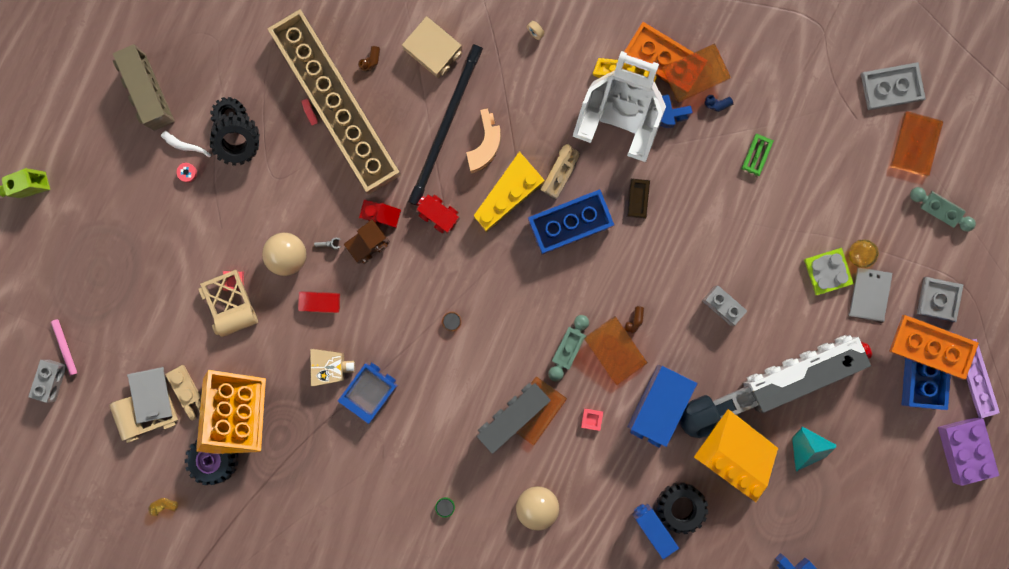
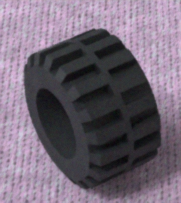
M229 112V116H226V114L221 115V119L217 118L211 128L210 148H212L213 155L217 154V159L219 161L223 159L227 165L231 162L232 166H236V163L243 165L245 160L247 162L251 161L252 156L255 157L259 148L260 134L258 126L255 127L254 120L249 121V116L245 115L243 117L242 113L239 112L237 115H234L233 112ZM236 132L243 135L246 141L240 145H232L225 141L224 136L228 133Z
M674 483L673 486H667L666 490L660 493L661 497L657 500L658 516L669 530L678 534H688L690 531L694 533L696 528L700 529L702 527L701 523L703 521L706 522L707 518L705 516L708 514L706 506H708V503L704 499V495L694 486L686 483ZM681 497L689 498L693 504L691 514L684 519L675 518L672 514L673 503Z

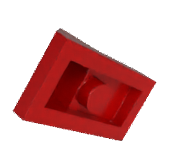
M364 200L359 218L367 221L374 220L376 223L397 228L401 209L384 203L379 204Z

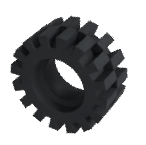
M223 97L221 101L217 100V104L212 106L213 111H210L213 124H215L217 118L221 119L224 110L228 108L234 109L236 115L239 112L242 113L243 117L245 115L248 116L243 104L231 97H228V99Z

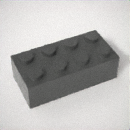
M529 382L521 390L523 394L519 398L515 395L507 403L509 407L505 411L500 409L492 416L493 422L490 424L486 422L477 430L479 432L477 438L492 454L551 401L536 383L532 385Z

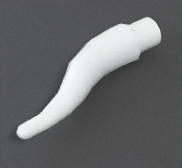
M167 131L161 134V137L176 149L196 151L211 157V154L206 150L181 142Z

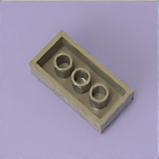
M134 44L112 53L115 58L113 64L122 75L120 80L124 88H128L130 93L128 95L129 101L137 109L136 117L139 123H143L146 127L155 131L175 122L146 54Z

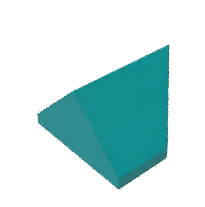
M802 426L792 438L796 472L826 458L836 448V444Z

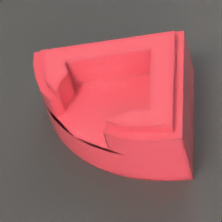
M309 99L302 100V106L311 125L317 124L318 120L312 110Z

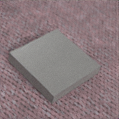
M924 277L917 315L956 322L963 284Z

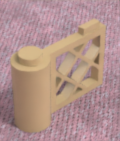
M237 270L200 284L202 288L198 290L202 300L206 299L214 318L215 324L212 327L216 335L224 337L258 323L257 315L251 306ZM233 275L237 281L234 289L225 286L227 278ZM214 283L220 286L216 296L209 294L208 285ZM223 288L233 291L229 301L219 298ZM235 293L242 295L244 304L239 306L232 304ZM218 300L227 304L224 312L217 314L215 309Z
M170 395L169 400L173 418L166 421L163 419L153 420L151 426L143 428L142 423L136 422L132 396L109 404L122 441L126 440L129 443L137 440V435L163 426L164 429L175 426V421L178 420Z

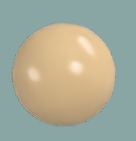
M275 234L266 241L263 247L262 257L264 264L271 272L280 276L295 274L305 263L306 248L303 242L293 234Z
M539 486L528 488L517 500V517L525 527L531 530L547 529L554 524L559 515L558 500L553 492L547 488Z

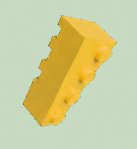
M520 151L474 214V219L486 232L544 184L545 180Z

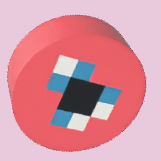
M182 163L177 168V177L183 182H192L197 176V169L190 163Z

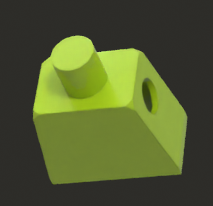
M25 168L2 177L3 185L0 186V196L24 198L51 190L46 172Z

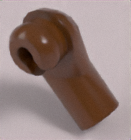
M371 46L370 56L359 60V68L363 71H369L377 66L380 47Z
M635 307L633 322H626L625 324L626 332H631V334L637 332L643 323L644 307Z

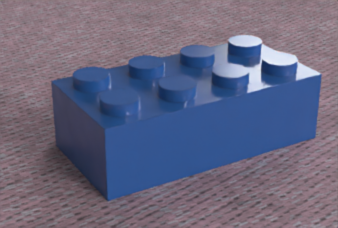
M600 189L528 217V222L542 255L614 226Z
M905 358L901 405L948 410L951 375Z

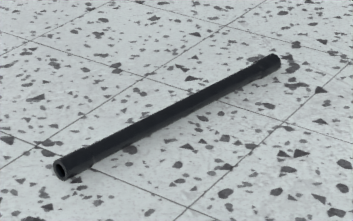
M473 44L468 54L456 89L418 181L408 200L411 204L417 206L418 201L424 194L425 186L462 96L482 53L483 48Z

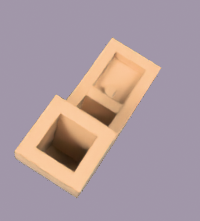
M488 108L480 110L485 131L484 140L477 149L466 152L471 173L485 168L494 159L499 149L500 125L492 127L495 121L493 113L489 114Z

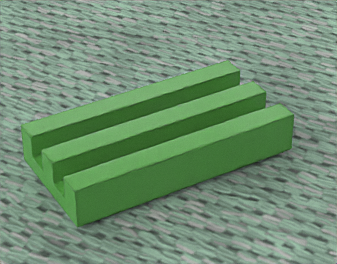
M756 133L741 170H746L751 174L760 176L774 140ZM758 139H760L761 141L759 143L751 166L748 167V163L750 161ZM767 142L768 144L766 146L758 169L756 170L754 169V167L756 165V162L761 153L764 143Z

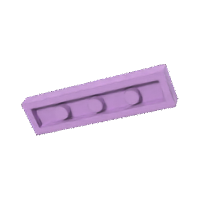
M978 345L966 380L978 418H985L998 414L1000 411Z

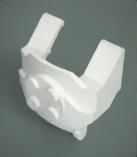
M621 51L615 71L593 81L589 87L580 110L573 137L591 143L599 121L635 133L627 156L646 162L666 108L662 95L654 82L659 64L655 62L652 64L628 56L626 52ZM627 63L650 71L649 76L646 77L625 70L623 65Z

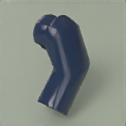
M708 95L705 98L706 107L716 112L734 105L730 96L721 101L716 99L714 95Z

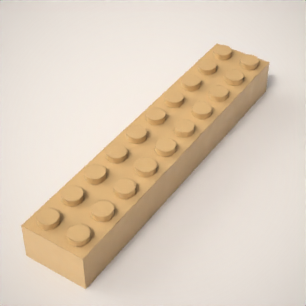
M301 9L269 27L270 34L365 191L370 195L400 177L399 170Z

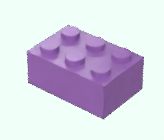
M974 417L938 427L953 483L963 486L999 476L984 419Z

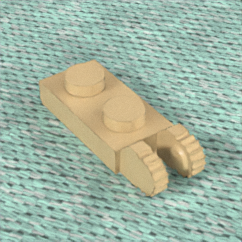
M569 144L564 145L560 150V157H558L541 188V191L554 199L558 198L575 167L577 158H579L580 153Z
M181 365L165 375L182 407L185 408L188 417L193 421L196 419V414L191 404L196 403L200 412L201 395L186 367Z

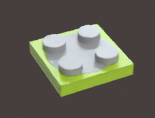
M842 248L804 259L815 295L854 284Z

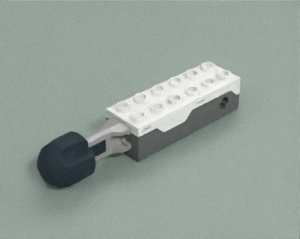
M851 335L838 337L835 339L836 343L822 344L817 347V351H806L800 354L799 359L791 358L782 362V366H772L765 369L764 374L756 373L747 377L748 381L743 382L744 388L712 401L709 396L704 395L690 401L680 418L681 427L691 437H707L727 409L735 415L753 407L755 411L764 413L870 367L871 348L867 343L861 342L859 337H851Z

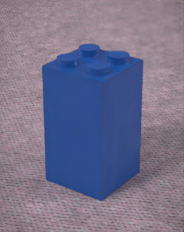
M657 365L627 426L631 429L630 433L640 439H643L644 436L647 437V442L660 448L661 445L667 447L698 383L664 366Z

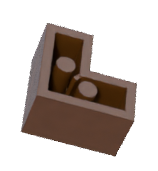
M371 220L358 229V234L345 242L344 246L358 264L361 262L365 264L373 258L371 256L376 251L380 253L388 247L387 243L390 241L377 223Z

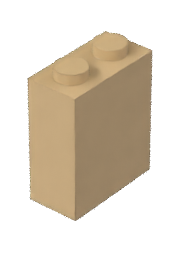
M427 16L402 44L403 50L437 78L440 75L444 76L450 69L449 65L453 60L456 62L462 55V45Z

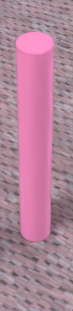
M58 319L53 320L51 324L69 375H75L77 370Z

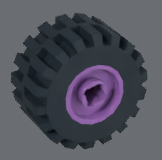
M197 440L195 441L196 443L189 446L191 449L185 454L188 455V458L185 459L188 467L185 468L186 471L191 472L189 476L195 478V482L202 483V485H215L225 482V480L232 477L231 474L235 473V466H238L239 462L236 461V458L239 457L238 453L213 454L197 452Z

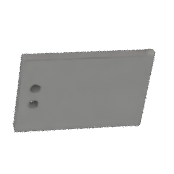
M858 267L849 316L884 322L893 273Z
M164 367L127 374L137 423L172 416Z

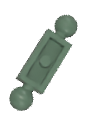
M915 187L911 190V199L914 202H923L920 206L921 209L954 228L959 223L960 228L966 232L972 231L975 228L976 222L972 217H963L966 213L965 210L933 191L927 196L925 190L921 187Z
M579 315L575 318L574 329L568 327L552 359L556 366L549 370L548 376L554 382H558L563 378V367L568 370L570 369L586 335L581 333L582 330L589 326V319L585 315Z

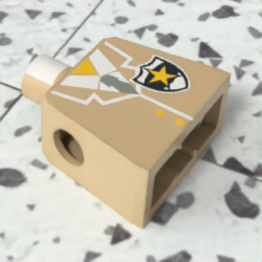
M310 349L311 386L343 381L345 378L344 373L355 372V361H344V353Z

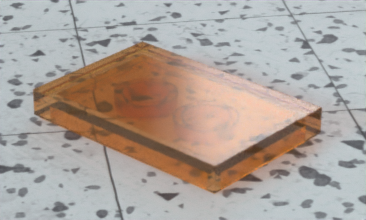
M715 43L662 68L678 103L731 79Z
M906 111L903 116L890 167L926 177L929 176L943 121Z
M615 316L583 338L616 385L647 364V361Z
M535 376L531 384L536 383L551 401L516 432L532 445H535L567 400L565 396L537 376Z

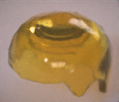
M862 239L857 240L851 245L848 254L850 261L856 267L869 268L877 262L879 251L872 241Z

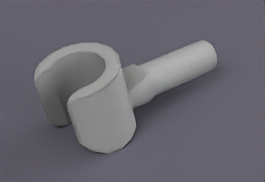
M335 237L331 241L316 242L314 246L332 247L337 250L341 246H333V241L341 239Z

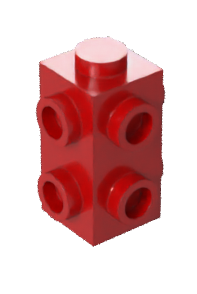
M429 194L426 197L422 196L417 203V211L420 213L418 216L425 222L429 220L435 224L434 228L440 233L446 232L449 234L460 219L457 216L459 212L451 206L446 208L442 205L443 200L435 194L433 196Z

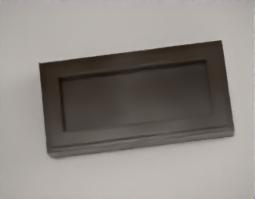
M631 178L627 217L646 219L650 180Z

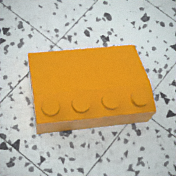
M213 370L207 371L202 383L197 452L213 454L261 452L266 378Z
M727 409L694 458L741 493L757 502L768 486L778 447Z

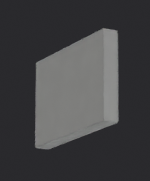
M918 62L861 73L868 110L919 102L926 99Z

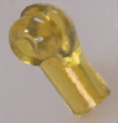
M160 498L149 505V514L157 516L163 509L175 512L178 502Z

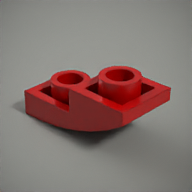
M299 292L298 311L339 313L340 293Z

